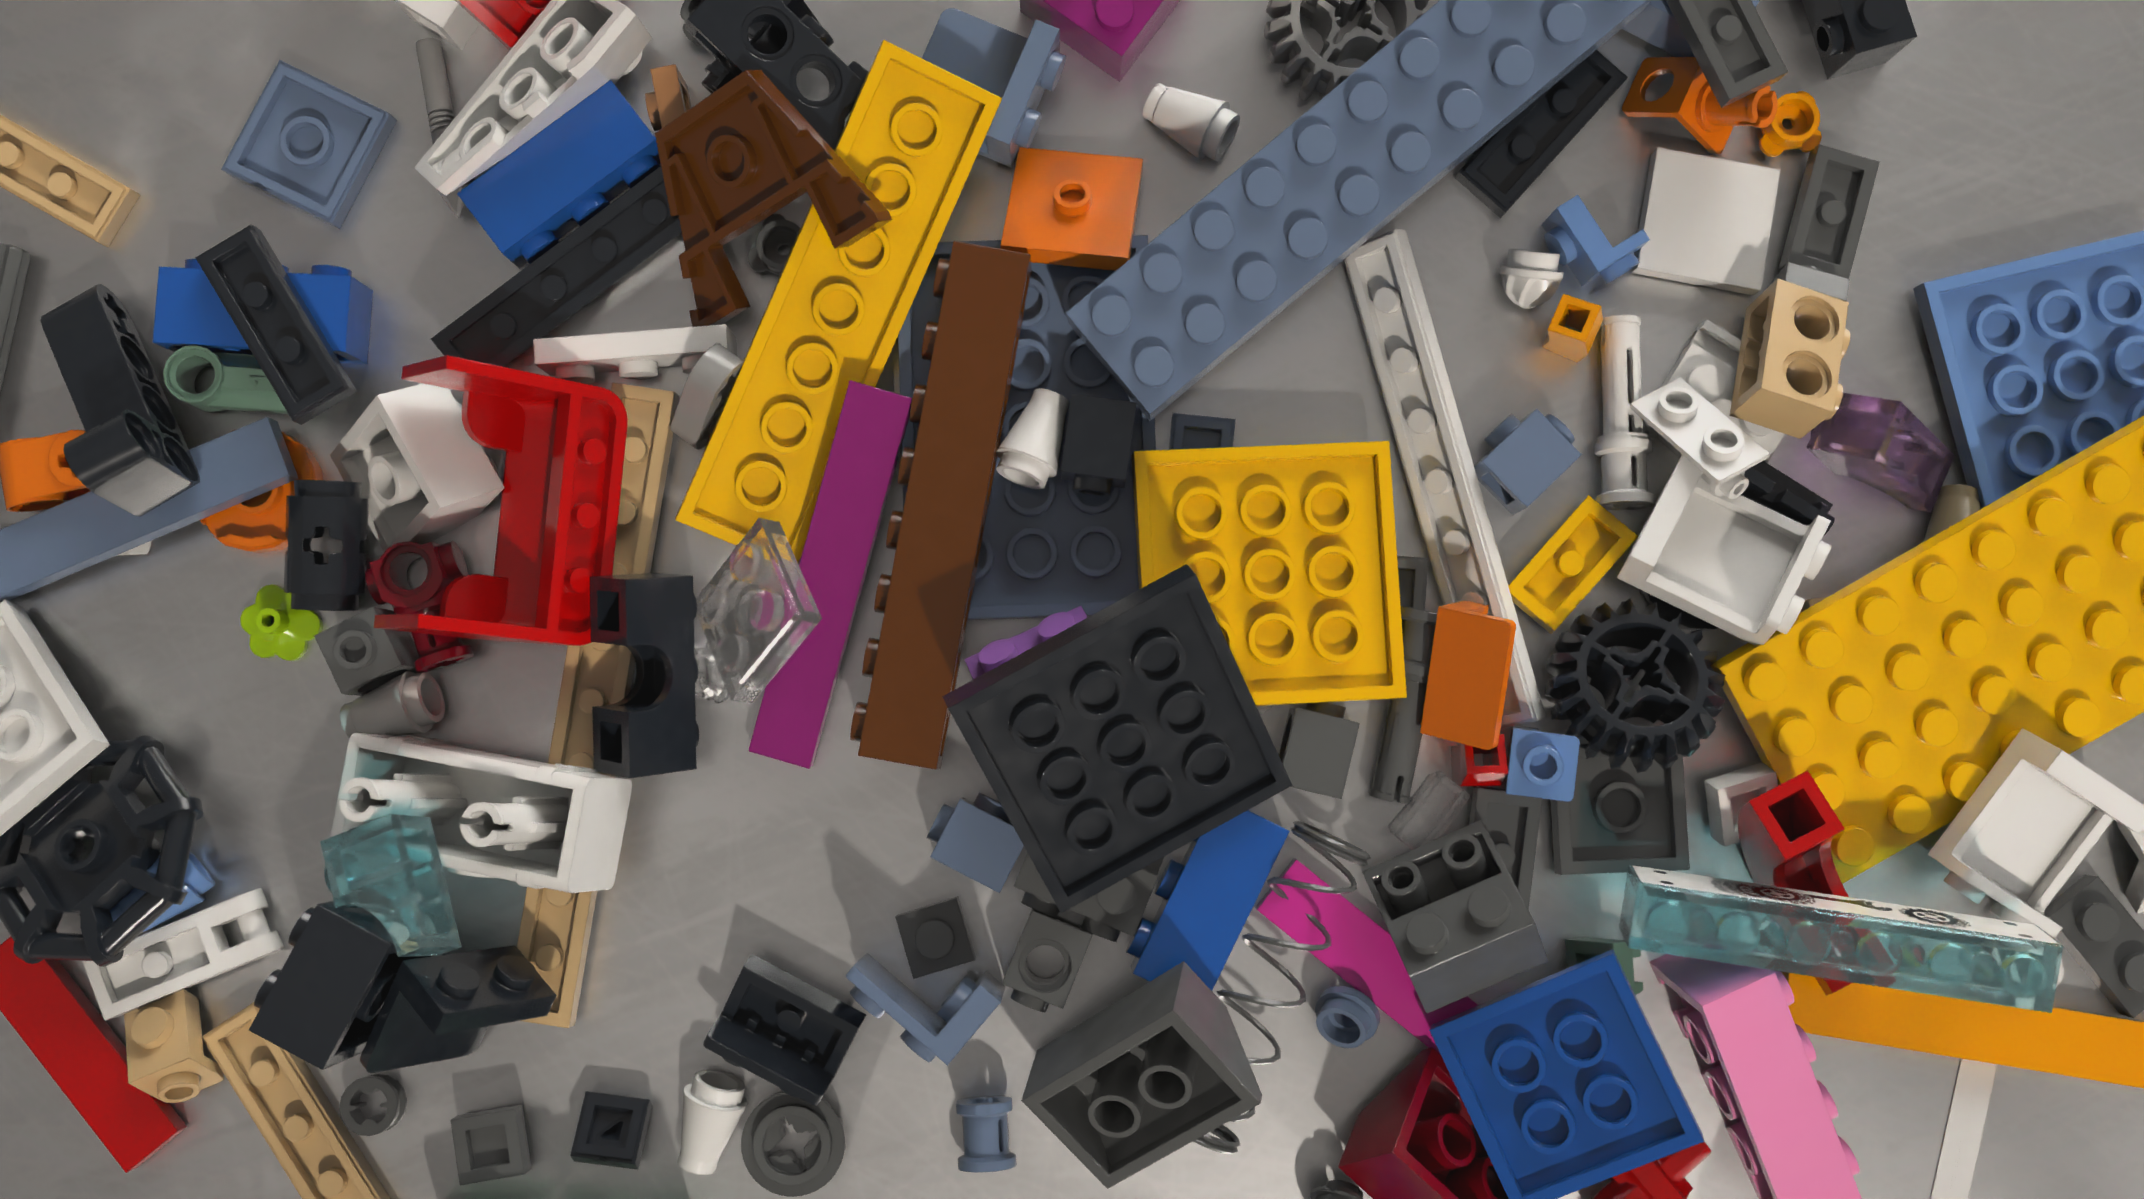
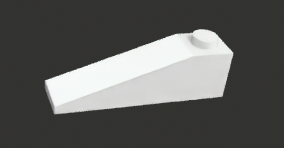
M551 0L414 168L437 190L447 196L514 152L611 80L615 84L621 76L630 73L640 62L642 50L651 41L652 36L637 15L618 0Z

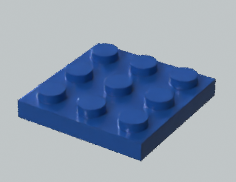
M1613 949L1434 1023L1429 1029L1508 1199H1558L1704 1142L1703 1133Z

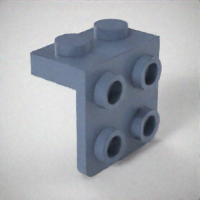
M949 8L940 15L922 59L1002 98L978 154L1012 168L1019 147L1022 146L1028 149L1036 135L1042 113L1037 111L1038 105L1045 89L1053 92L1064 69L1066 55L1060 53V29L1042 21L1035 20L1028 38L958 9Z

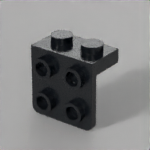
M515 945L403 960L362 1051L360 1062L368 1073H378L467 1056L479 1047L488 1026L547 1016L557 995L536 971L533 964L525 958Z

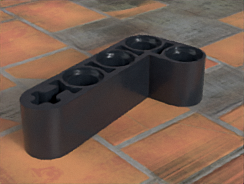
M98 284L41 316L43 331L86 431L84 434L64 444L63 449L65 458L77 478L93 493L138 517L200 483L197 467L128 311L116 295L106 286Z

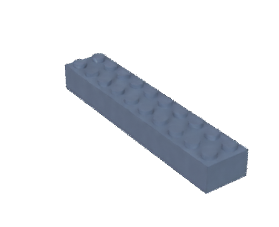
M1439 0L1066 312L1068 324L1131 400L1137 402L1136 406L1146 418L1151 421L1639 15L1652 0Z

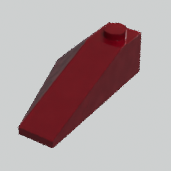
M1432 1047L1422 1050L1359 1113L1338 1165L1348 1177L1373 1199H1508L1444 1060Z

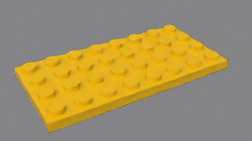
M2144 416L1802 611L1787 634L1776 630L1764 645L1747 643L1711 665L1713 671L1726 675L1722 688L1761 761L1776 772L1778 785L1808 770L1844 826L1845 830L1834 836L1831 841L1833 862L1842 884L1952 822L2022 728L2071 754L2144 712Z

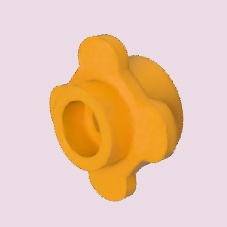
M1804 91L1781 96L1777 99V112L1774 120L1768 127L1761 128L1760 150L1769 157H1777L1784 150L1799 149L1805 153L1812 151L1820 144L1822 138L1821 132L1818 130L1820 112L1815 99ZM1784 119L1792 122L1791 129L1783 127L1782 121Z

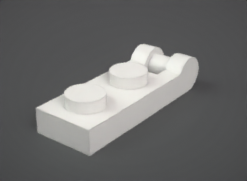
M262 888L241 894L136 937L124 948L123 956L118 962L101 967L93 961H82L104 1021L116 1018L180 990L284 949L278 930L271 932L265 918L263 909L269 906ZM237 920L244 942L230 948L222 925Z

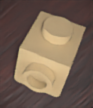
M183 989L124 1014L128 1084L160 1101L178 1103L196 1097L200 1090L224 1080V1073L219 1065L204 1056L198 997Z

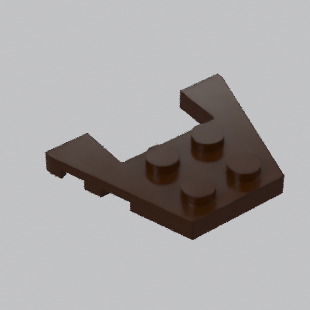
M762 70L743 71L655 133L671 216L679 215L685 252L678 256L683 279L691 278L697 308L689 310L693 327L722 325L751 307L723 246L804 193L808 192L834 249L849 247L892 220L889 211Z

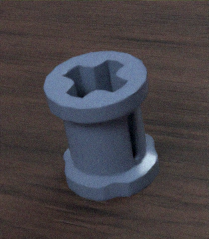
M985 1096L957 1100L956 1113L962 1116L964 1155L958 1158V1169L960 1171L974 1173L1008 1170L1017 1165L1016 1155L1009 1151L1007 1113L1012 1111L1011 1097Z

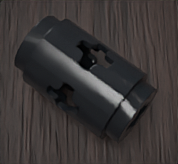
M294 480V496H286L285 532L288 538V550L285 552L284 593H291V609L356 611L359 609V595H366L365 572L367 568V555L364 553V540L367 539L368 499H362V483ZM325 527L329 528L330 538L342 540L343 545L341 553L329 555L328 563H324L323 553L312 551L310 545L312 538L324 536Z

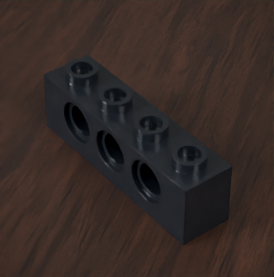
M705 0L687 19L685 29L735 77L745 70H762L827 144L835 150L844 129L845 120L852 111L868 71L855 61H852L847 66L829 48L834 43L829 33L807 14L800 20L782 0ZM758 22L772 24L782 36V49L774 54L758 52L749 41L748 28ZM806 68H814L821 71L829 82L828 97L821 101H812L804 97L797 87L796 78L798 72Z

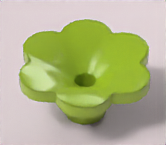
M273 584L261 588L256 595L255 604L245 608L240 617L243 630L250 634V649L261 658H271L277 655L283 660H299L307 652L308 641L314 640V636L321 633L323 629V620L313 610L291 609V593H284V588ZM274 617V623L272 625L271 620Z

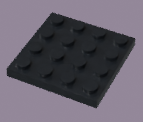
M1187 564L942 696L1061 913L1292 786L1198 578Z

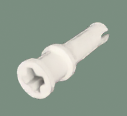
M1634 315L1605 317L1600 326L1603 435L1599 436L1597 443L1594 444V454L1601 457L1602 494L1596 496V501L1606 510H1634L1655 505V495L1648 492L1647 455L1653 452V442L1648 434L1643 433L1642 418L1630 409L1631 403L1642 398L1641 318Z

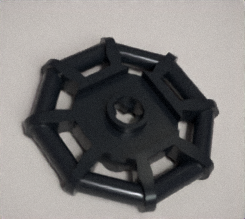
M146 735L140 736L135 740H107L110 745L61 785L38 807L31 810L0 836V919L14 940V954L21 960L29 964H35L44 959L93 961L101 967L108 966L121 960L124 948L173 904L181 905L188 892L183 889L195 823L196 820L203 816L201 800L191 797L165 759L164 746L160 741ZM95 766H114L108 781H99V783H91V770ZM144 778L161 803L145 808L134 791ZM165 829L160 853V844L154 834L155 831ZM24 835L32 837L28 854L20 852ZM86 835L94 837V847L90 855L86 859L78 860V857L85 850L81 842ZM159 858L157 873L147 871ZM24 886L36 904L31 911L19 894L23 891L22 888ZM134 888L146 892L113 922L110 910ZM63 914L80 915L82 934L57 933L56 930Z

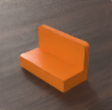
M1466 600L1438 607L1420 733L1484 750L1497 747L1516 631V624L1513 620L1488 615L1489 605Z

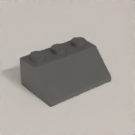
M1183 961L1038 1049L1021 1101L1108 1189L1261 1104L1262 1093L1227 1007Z

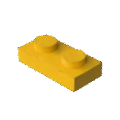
M1588 495L1508 585L1513 603L1548 633L1552 634L1638 538V535Z

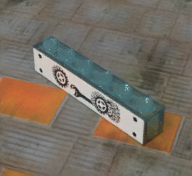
M1628 865L1619 929L1626 945L1631 949L2052 1013L2064 947L2034 924Z

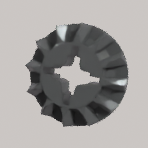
M784 1092L774 1093L752 1111L745 1123L741 1138L742 1157L753 1179L766 1190L787 1197L807 1195L825 1186L838 1171L846 1149L843 1120L830 1107L827 1099L822 1098L819 1105L815 1106ZM784 1117H786L789 1125L792 1124L797 1133L818 1131V1134H815L812 1140L804 1147L805 1158L803 1161L806 1167L803 1166L800 1158L797 1159L792 1150L785 1152L779 1150L772 1154L770 1153V1150L774 1149L785 1137L784 1125L786 1122Z

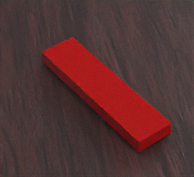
M9 937L0 945V1011L122 1169L128 1173L138 1168L188 1126L170 1103L160 1101L128 1084L126 1046L108 1023L104 1021V1018L60 961L44 959L38 963L29 964L14 954V940L12 937Z

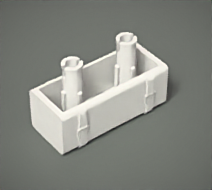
M353 733L348 741L330 839L333 844L366 850L368 854L376 856L400 857L447 867V871L460 875L501 878L515 881L520 886L534 889L548 888L568 893L609 890L613 887L616 879L632 792V781L627 778L600 774L596 769L558 763L553 765L454 746L449 741L411 735Z

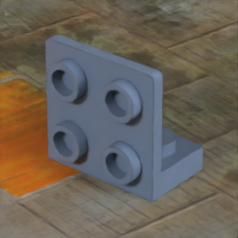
M868 953L845 975L855 985L851 989L850 995L858 1004L877 1018H880L885 1012L905 1028L900 1037L913 1052L927 1062H931L937 1056L947 1066L1001 1003L1005 991V986L987 971L984 972L976 983L966 975L942 1003L940 1010L935 1012Z

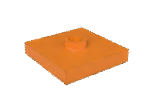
M1019 147L1000 245L1001 249L1030 254L1032 263L1116 271L1130 259L1143 174V159Z

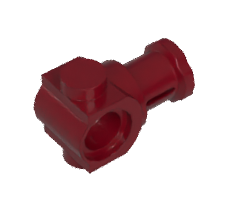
M407 541L394 544L387 548L380 559L369 562L371 568L366 570L365 578L374 601L380 606L387 603L392 605L395 614L439 616L441 599L446 587L456 578L467 575L468 572L462 551L455 541L444 544L431 541L422 545ZM423 557L428 570L426 579L419 587L411 589L406 578L407 569L414 560ZM411 632L419 658L414 662L418 673L446 668L474 656L471 645L464 644L462 638Z

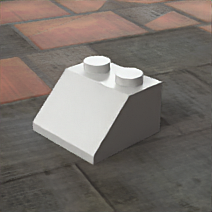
M422 383L377 395L330 454L345 482L362 483V499H368V525L383 552L399 542L410 541L421 545L433 542L478 516L505 488L499 478L498 469L493 459L485 453L481 445L472 440L467 434L462 423V405L455 400L448 388Z

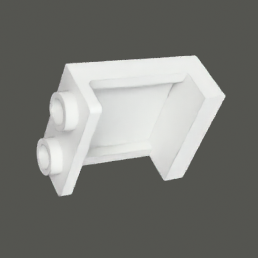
M1682 454L1617 578L1752 645H1764L1776 630L1787 634L1795 623L1805 602V599L1795 595L1803 577L1813 580L1830 552L1831 545L1821 540L1831 520L1817 515L1810 525H1803L1742 495L1735 499H1729L1726 495L1718 497L1710 491V485L1701 478L1703 472Z
M2022 728L1928 855L1950 870L1943 881L1970 900L1979 904L1985 895H1988L1996 900L1990 911L2002 920L2034 924L2050 936L2056 938L2063 927L2045 916L2044 911L2113 820L2138 834L2143 830L2144 805L2062 749Z

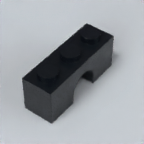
M646 573L590 577L591 642L626 646L633 654L636 662V679L629 694L615 704L592 707L594 769L597 772L625 778H637L697 769L696 747L699 742V728L696 722L695 683L698 678V664L694 651V619L697 613V601L693 593V576Z

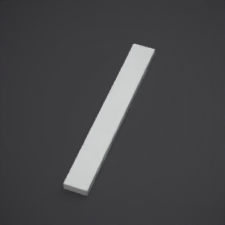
M1394 229L1366 241L1344 260L1442 604L1448 605L1465 600L1489 605L1488 615L1515 622L1516 631L1501 729L1546 718L1408 235L1406 230Z

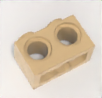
M1778 278L1746 308L1730 416L1799 439L1804 437L1822 421L1831 419L1838 410L1843 397V386L1838 383L1841 360L1850 343V331L1845 329L1849 302Z

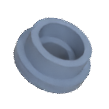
M1346 986L1330 987L1321 993L1315 1006L1318 1031L1327 1041L1338 1047L1356 1048L1360 1046L1364 1041L1373 1037L1380 1023V1014L1374 1002L1364 993Z

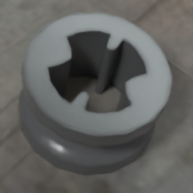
M374 1074L355 1080L346 1088L341 1096L339 1110L343 1123L350 1131L362 1136L376 1135L393 1128L401 1121L406 1112L407 1097L405 1089L398 1080L385 1074ZM380 1090L387 1099V1102L381 1103L380 1107L387 1108V1113L385 1116L378 1114L367 1119L360 1109L366 1106L367 1103L360 1102V1096L362 1093L369 1095Z

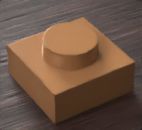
M675 64L650 69L654 92L645 93V101L654 131L662 129L692 108L688 86Z

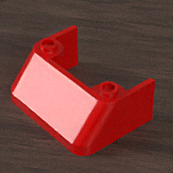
M449 355L403 366L402 380L464 392L461 416L467 434L481 446L506 451L503 479L505 488L502 490L493 576L468 574L453 580L446 587L442 595L439 616L424 614L375 615L374 628L468 639L581 646L591 643L590 577L613 574L628 426L627 412L620 398L612 391L603 387Z

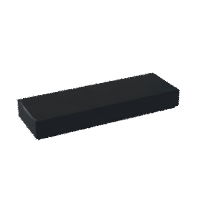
M1595 50L1488 139L1459 170L1455 179L1498 217L1502 218L1628 77L1598 50Z
M251 224L195 257L293 422L303 425L357 392L260 229Z

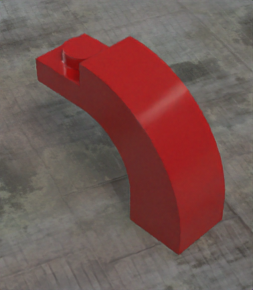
M1808 770L1753 798L1742 806L1738 814V834L1743 855L1754 883L1849 897L1838 876L1831 854L1832 838L1844 831L1845 828ZM1762 900L1784 940L1792 939L1825 995L1832 994L1890 964V961L1860 914Z

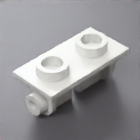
M1681 377L1630 405V409L1642 418L1645 424V433L1652 439L1657 438L1678 458L1683 454L1703 472L1701 478L1710 485V491L1718 497L1724 495L1729 499L1739 497L1749 485V480L1744 476L1745 471L1769 458L1770 453Z

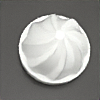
M1509 249L1507 265H1500L1499 273L1501 274L1504 291L1510 300L1518 306L1528 309L1550 300L1557 291L1560 281L1563 280L1564 272L1558 271L1560 254Z

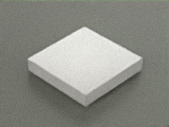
M1657 147L1650 157L1638 232L1644 229L1650 240L1634 253L1640 263L1632 268L1631 273L1748 295H1755L1761 291L1780 169Z

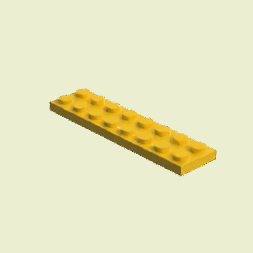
M886 40L881 42L834 151L889 211L892 220L849 247L834 249L813 203H811L744 357V363L735 378L676 514V521L786 567L796 569L804 549L849 381L852 380L876 387L1002 100L1001 97Z

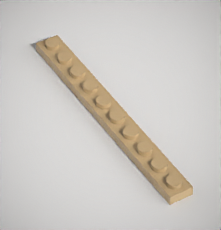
M612 382L611 391L624 404L628 418L612 575L646 574L651 572L673 439V432L670 428L680 396L674 391ZM597 642L581 646H567L548 764L555 765V763L594 769L592 707L615 704L624 699L631 691L635 659L626 646ZM527 887L517 948L533 964L536 971L557 996L547 1016L520 1021L570 1028L575 1025L597 891L568 893L548 888L534 889Z

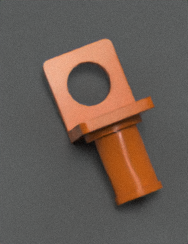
M1648 57L1642 61L1623 103L1622 111L1628 117L1676 118L1710 154H1721L1734 126L1768 127L1776 116L1778 101L1775 91H1770L1771 87L1767 86L1721 108L1695 57ZM1671 73L1674 75L1673 84L1663 97L1654 101L1645 100L1646 90L1652 81L1663 74Z

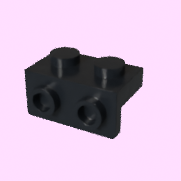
M752 954L743 966L720 1017L708 1032L703 1045L710 1051L722 1056L728 1063L742 1067L778 1086L784 1093L816 1106L819 1105L836 1076L867 1014Z

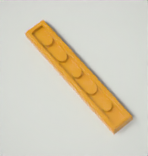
M1782 962L1781 972L1788 981L1795 999L1794 1003L1788 1007L1794 1023L1798 1024L1805 1033L2144 1088V1021L1865 976L1832 994L1825 995L1808 966Z

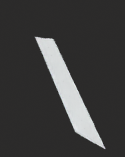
M1981 966L1975 994L2012 1000L2002 991L2003 977ZM1961 1058L1930 1199H1969L1998 1064Z

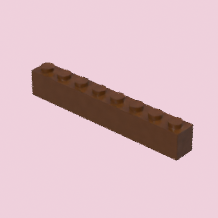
M953 241L950 260L939 259L933 296L943 298L938 323L927 322L922 345V359L931 361L927 385L916 384L910 410V422L919 423L915 448L904 447L898 475V485L908 487L903 512L892 511L887 532L886 548L896 550L891 575H880L875 596L874 611L884 613L879 639L869 638L863 661L862 675L871 677L872 682L868 703L857 702L851 725L850 740L860 742L858 756L935 770L941 769L951 715L942 696L955 690L997 464V449L1001 442L1032 272L1030 254Z

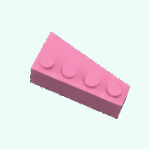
M1715 931L1650 961L1649 963L1658 982L1662 985L1666 983L1677 992L1684 1006L1672 1012L1683 1036L1690 1038L1701 1058L1707 1064H1711L1712 1068L1701 1072L1710 1095L1713 1096L1717 1105L1729 1120H1737L1736 1124L1726 1129L1758 1198L1862 1199L1853 1177L1860 1172L1858 1162L1847 1143L1836 1133L1832 1119L1838 1117L1837 1107L1826 1087L1815 1078L1810 1063L1816 1061V1052L1805 1031L1798 1024L1794 1023L1788 1006L1793 1004L1795 999L1792 989L1782 972L1775 966L1767 967L1719 931Z

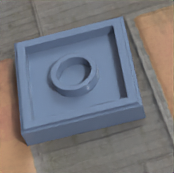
M279 60L221 170L340 229L397 120L390 113Z

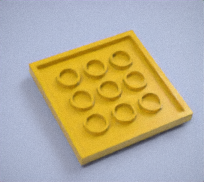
M1389 441L1133 452L1131 458L1139 589L1187 564L1198 578L1256 706L1407 698Z

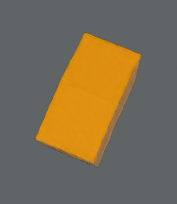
M1563 294L1547 329L1548 334L1542 348L1576 363L1581 361L1588 355L1603 321L1602 307ZM1565 324L1568 325V326H1570V327H1573V328H1575V329H1577V330H1579V331H1581V332H1578V331H1575V330L1566 328V327H1565Z

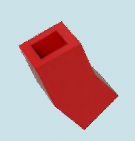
M1500 734L1497 747L1490 750L1461 743L1458 746H1451L1452 786H1500L1508 774L1504 734ZM1474 754H1483V766H1475Z

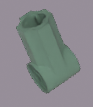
M193 345L178 349L166 361L163 376L167 389L179 400L211 413L237 410L288 414L254 355L213 352L207 348ZM213 366L215 373L213 384L208 390L196 393L194 386L196 375L202 369Z

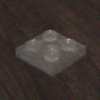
M763 518L757 519L696 598V614L731 701L753 703L822 619L780 522Z

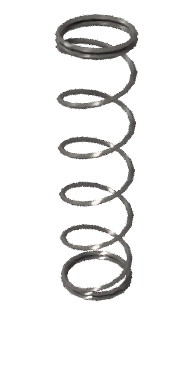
M1301 821L1293 822L1295 827L1290 828L1292 833L1304 840L1337 867L1348 878L1351 887H1326L1278 877L1267 880L1269 887L1281 898L1288 899V897L1276 884L1332 894H1348L1356 890L1357 883L1355 878L1330 853L1361 866L1368 865L1367 860L1371 859L1370 855L1366 851L1321 829ZM1306 914L1309 920L1326 938L1324 944H1300L1250 933L1242 935L1246 945L1277 968L1292 982L1300 993L1299 1000L1291 1002L1274 1001L1224 989L1216 991L1222 1001L1261 1031L1275 1049V1055L1271 1058L1247 1057L1249 1064L1262 1065L1273 1063L1281 1058V1050L1272 1034L1258 1020L1230 998L1281 1008L1297 1007L1306 1002V994L1300 982L1284 966L1251 940L1297 950H1324L1331 946V937L1326 928L1313 915ZM1255 1107L1246 1114L1239 1115L1230 1121L1235 1122L1249 1119L1255 1114ZM1224 1125L1211 1131V1133L1219 1138L1205 1134L1193 1141L1205 1148L1224 1154L1238 1152L1237 1147L1241 1146L1239 1138Z

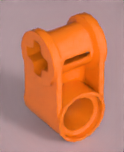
M69 430L44 437L22 438L0 443V478L6 510L10 512L47 510L90 492L91 490L77 478L70 468L63 451L64 444L84 434L86 431Z

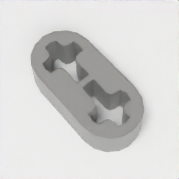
M720 343L710 347L697 361L686 380L670 430L697 450L706 446L744 361Z

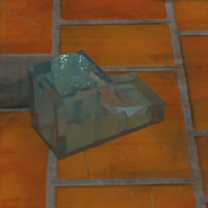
M388 814L320 842L326 865L324 869L325 882L333 895L335 908H364L372 913L388 931L398 957L440 956L462 947L430 817Z

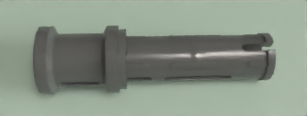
M1401 606L1407 698L1389 700L1373 784L1369 795L1391 802L1396 799L1398 803L1410 804V792L1422 738L1420 729L1437 613Z

